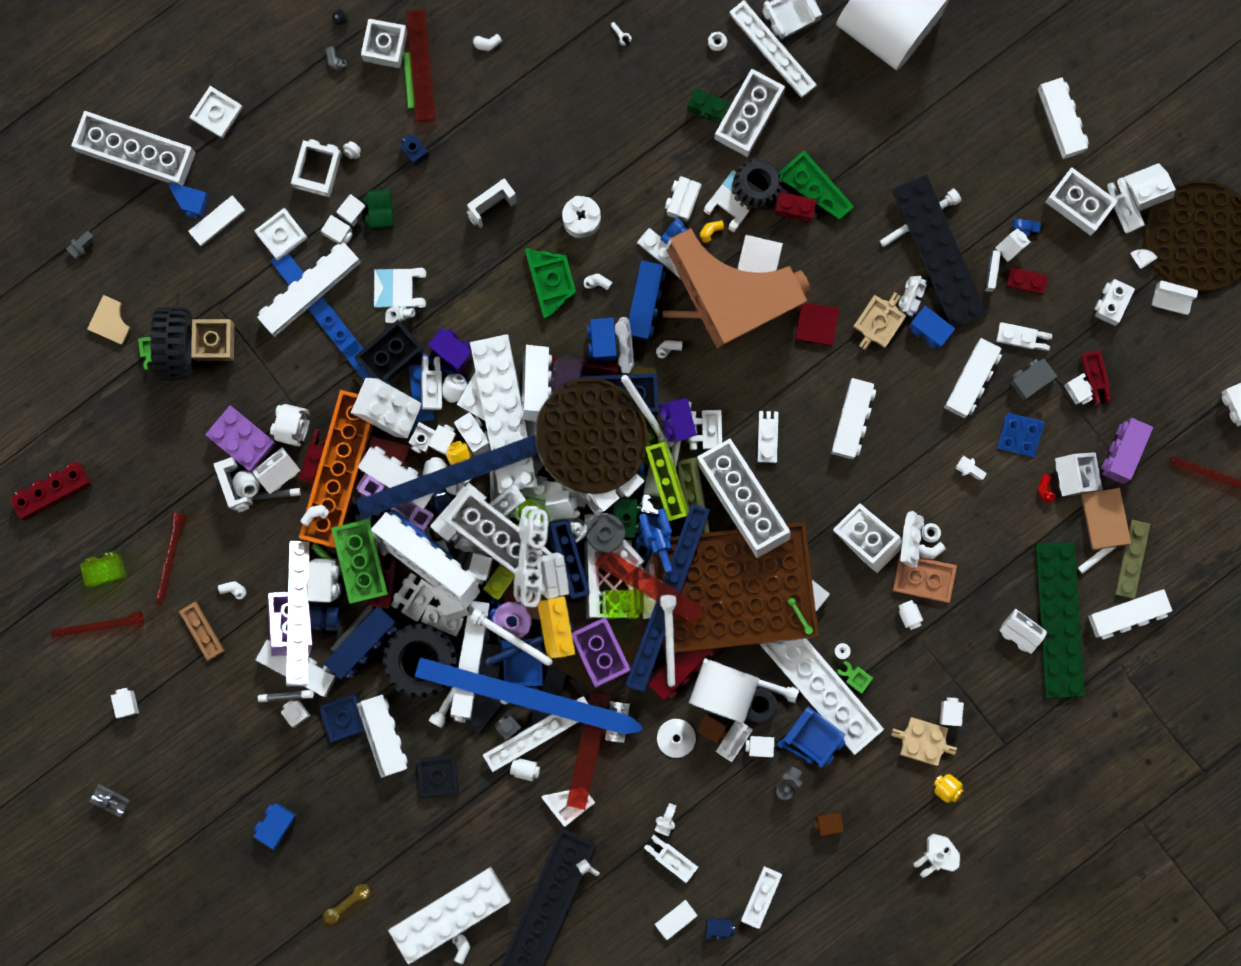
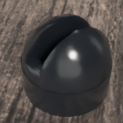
M341 8L332 14V20L336 25L348 22Z

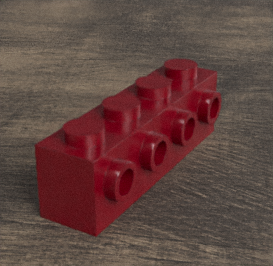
M72 462L66 465L65 469L61 472L55 471L49 474L46 480H38L32 483L29 489L25 491L21 489L13 494L14 497L10 498V501L19 519L25 521L93 484L83 465Z

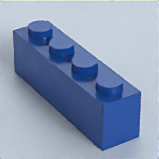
M641 260L629 315L632 339L648 342V338L653 337L655 326H651L652 319H656L659 308L655 307L657 300H661L662 289H659L660 282L665 281L666 271H663L664 265Z

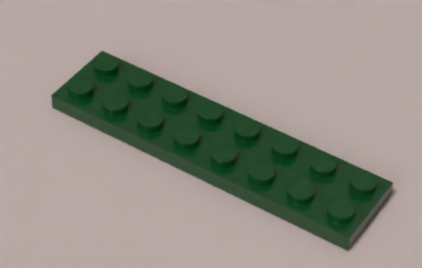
M1075 542L1035 544L1040 627L1047 631L1045 638L1041 642L1045 698L1085 696Z

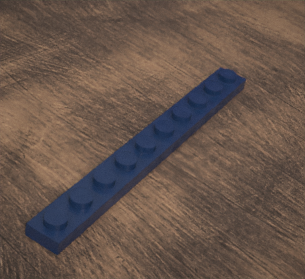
M535 434L356 500V504L361 517L364 519L538 454Z
M691 504L670 562L673 572L665 575L626 682L627 687L645 692L666 634L665 610L660 605V597L664 595L676 596L677 604L708 519L709 509Z

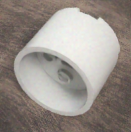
M704 659L689 703L744 723L760 679Z

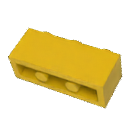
M565 596L540 600L538 610L547 656L549 658H559L575 654Z

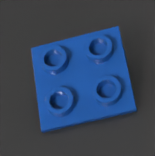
M1007 413L1004 417V426L997 448L1035 457L1045 422Z

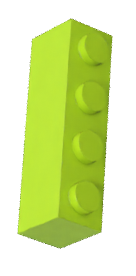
M665 441L645 447L668 521L687 516L689 512L668 442Z

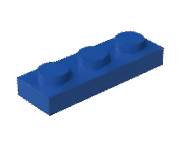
M422 364L410 365L409 374L412 398L421 403ZM420 407L415 419L416 423L435 421L433 410H421Z

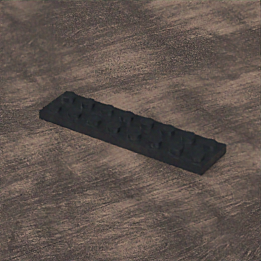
M924 175L891 190L948 323L955 328L986 315V310L928 176Z
M562 827L560 828L500 966L544 965L583 876L576 865L584 859L589 862L597 843Z

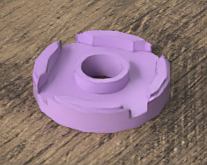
M507 602L496 610L493 616V623L521 639L529 632L532 625V617L529 610L523 604ZM509 616H514L517 619L516 626H510L507 623Z

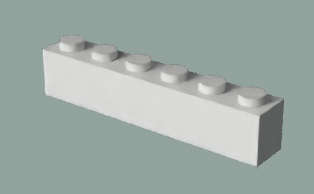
M344 242L341 245H335L331 249L332 253L327 257L323 256L316 263L317 266L312 270H306L302 275V279L291 283L288 286L287 292L276 296L273 304L269 307L265 306L260 310V315L257 318L274 337L361 263Z

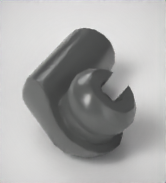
M334 47L326 48L328 65L337 71H344L347 67V61L336 57Z

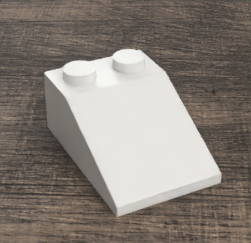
M860 503L833 529L857 556L876 573L902 549L900 536Z

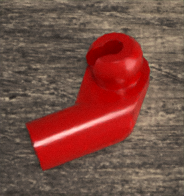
M1043 474L1038 486V493L1043 501L1047 503L1053 502L1056 496L1049 488L1052 477Z

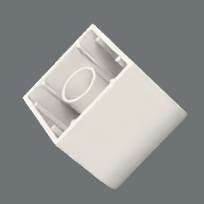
M849 0L840 14L836 26L897 71L941 18L949 0Z

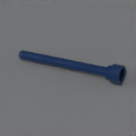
M570 623L571 633H573L574 630ZM541 635L525 643L535 647L544 643V637ZM515 646L486 659V664L491 666L519 654L523 650Z

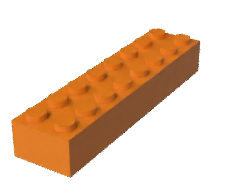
M344 390L339 392L307 506L308 510L310 507L323 505L328 509L329 514L324 519L320 516L314 517L309 526L302 524L299 535L301 540L336 549L331 528L345 525L347 522L352 497L354 496L361 472L358 466L366 454L373 429L372 424L351 413L359 394Z

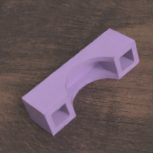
M365 473L356 488L360 493L368 496L389 487ZM412 501L391 508V510L394 509L423 531L434 516L433 512L425 507L423 509Z

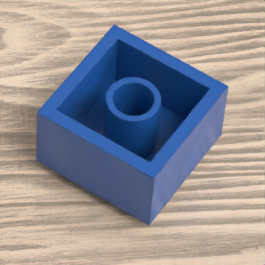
M614 318L590 319L591 325H587L588 340L592 339V344H589V357L594 359V363L617 362Z

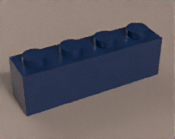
M569 520L550 524L547 527V535L552 552L564 556L569 594L565 595L567 602L584 598L590 594Z

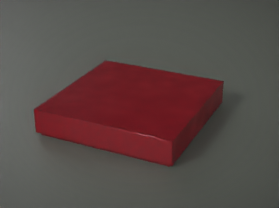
M803 303L800 308L795 340L833 346L839 308Z

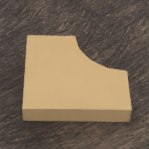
M103 295L87 329L121 345L124 344L131 330L121 318L120 310L122 303Z

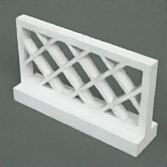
M588 540L584 542L585 577L590 594L586 596V619L605 617L633 618V572L631 574L627 572L623 577L615 570L620 563L618 562L612 567L606 561L610 553L603 558L597 550L592 548ZM626 540L632 547V540ZM603 562L611 569L605 577L599 573L598 568ZM612 572L621 579L615 586L606 579ZM603 581L611 588L606 596L599 591V586ZM622 581L628 586V592L624 596L616 589ZM613 591L621 598L615 606L607 599ZM603 601L612 608L607 614H600V604ZM624 601L629 605V613H621L616 607Z

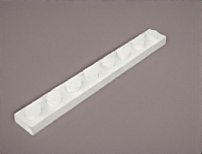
M290 541L287 686H307L309 542Z

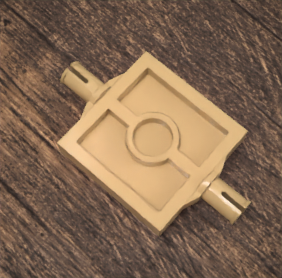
M894 292L889 301L882 300L876 295L873 296L853 326L865 336L859 345L860 348L866 350L871 341L878 343L884 348L887 346L906 317L895 306L901 298L899 294L896 297L897 293Z
M913 717L910 718L908 727L904 732L893 728L891 736L902 739L900 755L934 766L939 765L940 757L944 752L955 755L957 747L946 745L948 728Z

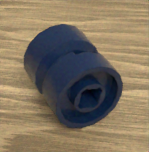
M312 605L310 629L321 631L325 628L327 632H338L340 608L328 607L325 609L323 606Z

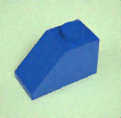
M170 182L169 187L179 206L186 213V216L197 219V217L203 218L209 195L206 192Z

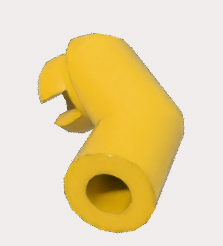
M723 221L705 224L700 232L701 241L708 243L711 241V235L714 231L724 230Z

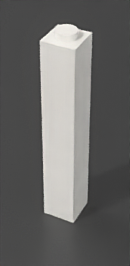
M472 601L468 611L469 615L467 617L459 669L479 674L487 627L482 624L474 625L469 619L476 608L482 610L488 619L490 603ZM455 688L450 714L454 721L465 723L466 720H471L475 693Z

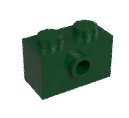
M694 88L687 111L698 115L703 120H711L721 124L729 109L730 102Z
M619 498L614 502L613 516L623 523L625 539H635V535H639L640 527L636 523V516L640 515L641 504H637V499Z

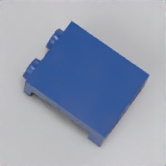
M522 639V641H524V642H527V641H529V640H532V639ZM502 640L503 652L515 647L511 642ZM542 644L533 647L542 653ZM523 651L503 660L504 681L527 686L535 690H539V686H543L542 662Z
M808 706L784 738V741L789 745L790 743L794 744L818 762V766L822 768L824 764L828 766L832 761L834 750L837 749L839 751L846 741L843 738L846 734Z

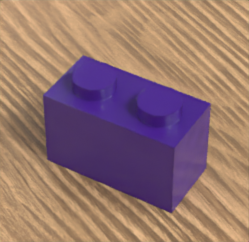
M688 398L659 404L660 417L665 427L664 434L668 442H678L697 436Z

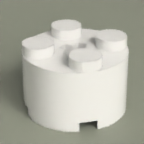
M576 196L564 206L562 213L563 224L571 236L585 238L597 232L601 216L600 209L595 201L588 197ZM578 215H585V219L578 220Z
M288 404L278 405L275 412L277 416L276 421L271 426L270 434L274 435L275 440L278 442L300 446V440L304 441L308 432L309 420H306V415H310L309 410Z

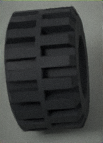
M759 158L758 161L755 159H751L750 162L746 161L743 166L741 165L738 168L732 182V194L736 195L734 198L736 202H741L740 206L743 207L745 205L748 210L754 208V211H759L760 208L764 210L767 206L770 207L782 187V178H779L781 174L779 171L776 172L777 167L775 165L771 166V162L767 160L765 163L763 159ZM750 178L762 180L766 185V190L763 192L752 190L747 180Z

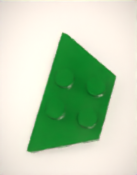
M526 248V256L545 320L576 294L566 255L551 254L550 252Z

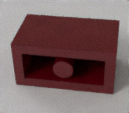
M779 192L774 215L811 223L817 200Z

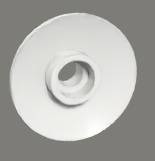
M671 719L665 722L658 731V746L667 756L673 758L683 757L690 753L695 745L696 736L694 729L684 720ZM674 735L680 736L679 742L673 741Z

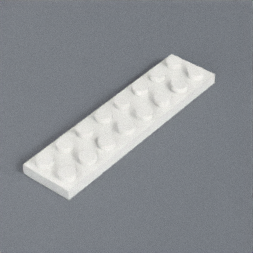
M506 334L470 342L491 450L528 437L526 421L521 420L522 401L509 335ZM533 456L495 470L500 494L513 485H516L518 490L538 486Z
M807 639L760 644L815 710L846 734L843 740L846 741L845 745L854 755L884 730Z

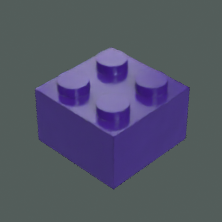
M441 328L428 344V347L433 354L457 373L461 374L473 360L471 345L464 340L460 342L457 334L451 329L445 330Z

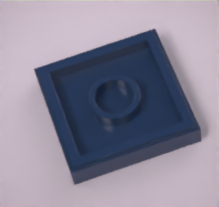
M356 694L319 706L330 743L365 732L357 707L359 701Z

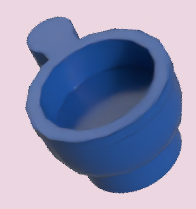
M677 217L666 229L660 240L667 245L671 238L686 231L687 228L684 227L683 221Z
M1013 219V228L1015 230L1018 228L1026 236H1029L1030 231L1040 232L1041 222Z

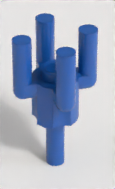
M665 509L657 511L659 515L657 521L660 528L653 530L650 528L647 515H639L640 522L638 524L645 545L652 548L654 555H660L665 573H672L673 569L667 554L668 551L672 550L670 544L672 530Z

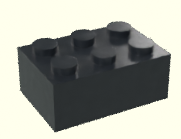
M396 320L354 357L355 361L370 378L379 379L387 384L419 357L424 350L399 320Z

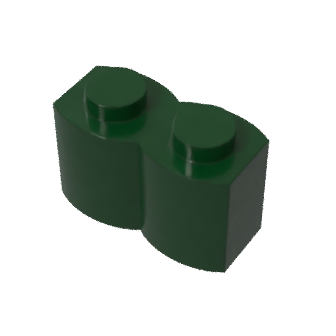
M390 189L367 191V196H364L365 208L369 209V215H366V225L370 226L371 231L394 229Z

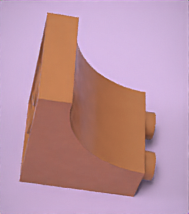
M691 228L671 238L665 246L716 348L799 307L807 301L805 294L811 291L804 273L801 270L793 273L790 266L771 272H748L732 268L720 262L700 244Z

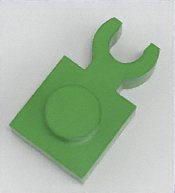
M150 337L138 338L140 357L146 358L144 369L149 371V364L152 363Z
M844 661L843 664L847 666V671L842 672L838 669L837 673L841 676L849 677L846 683L862 694L873 677L858 666L853 670L851 664Z

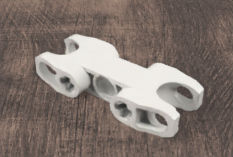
M525 506L522 510L519 526V538L521 539L519 564L515 570L514 597L517 602H522L527 607H536L540 600L542 589V574L540 573L542 550L547 538V513L545 510H539L536 506ZM529 510H532V511L530 512L529 518H528V520H527V518H526V513H527ZM540 514H542V516H543V521H542L541 523H540ZM530 552H534L533 559L528 561L527 555ZM520 589H521V598H520L519 595H518V592H519ZM533 592H534V594H535V599H534L533 602H530V603H529V601H530L531 598H532Z

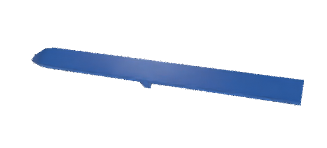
M289 253L278 261L275 257L270 260L289 285L303 278L304 272ZM321 297L308 310L365 381V378L370 377L359 366L354 357L363 348L325 299ZM415 421L411 428L412 432H415L417 428Z
M420 658L415 677L617 733L630 734L640 732L643 729L632 717L619 712Z

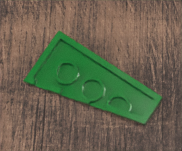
M805 151L801 152L780 171L781 176L779 178H782L784 183L806 198L817 200L816 204L837 219H842L854 208Z

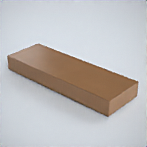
M196 601L179 611L207 661L225 652Z

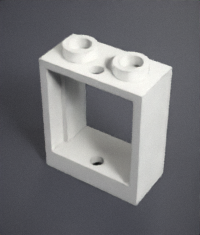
M303 140L291 181L293 188L330 197L342 156L338 147L330 144L323 146L315 140H309V142ZM308 149L333 155L325 185L300 178Z

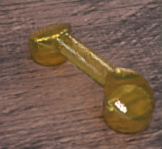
M366 884L357 885L354 889V894L336 908H329L324 912V921L328 924L336 923L339 920L340 914L357 900H364L369 897V886Z

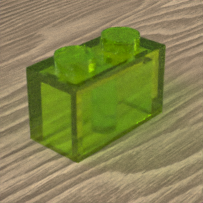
M108 552L103 554V558L96 559V557L84 559L85 562L80 564L85 586L93 587L126 578L122 556L115 554V552Z
M606 590L601 593L602 616H608V619H619L620 615H627V619H636L644 613L643 590Z

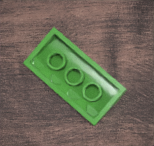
M370 519L331 528L349 603L387 595L388 591L375 538L371 531Z

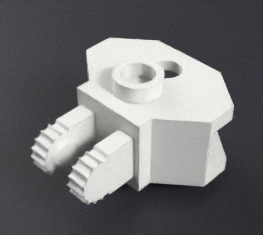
M932 834L927 838V850L924 852V856L914 862L913 865L917 868L929 860L932 865L922 871L920 875L923 878L935 869L939 870L942 868L954 871L959 867L960 854L948 838ZM948 847V852L944 853V849Z

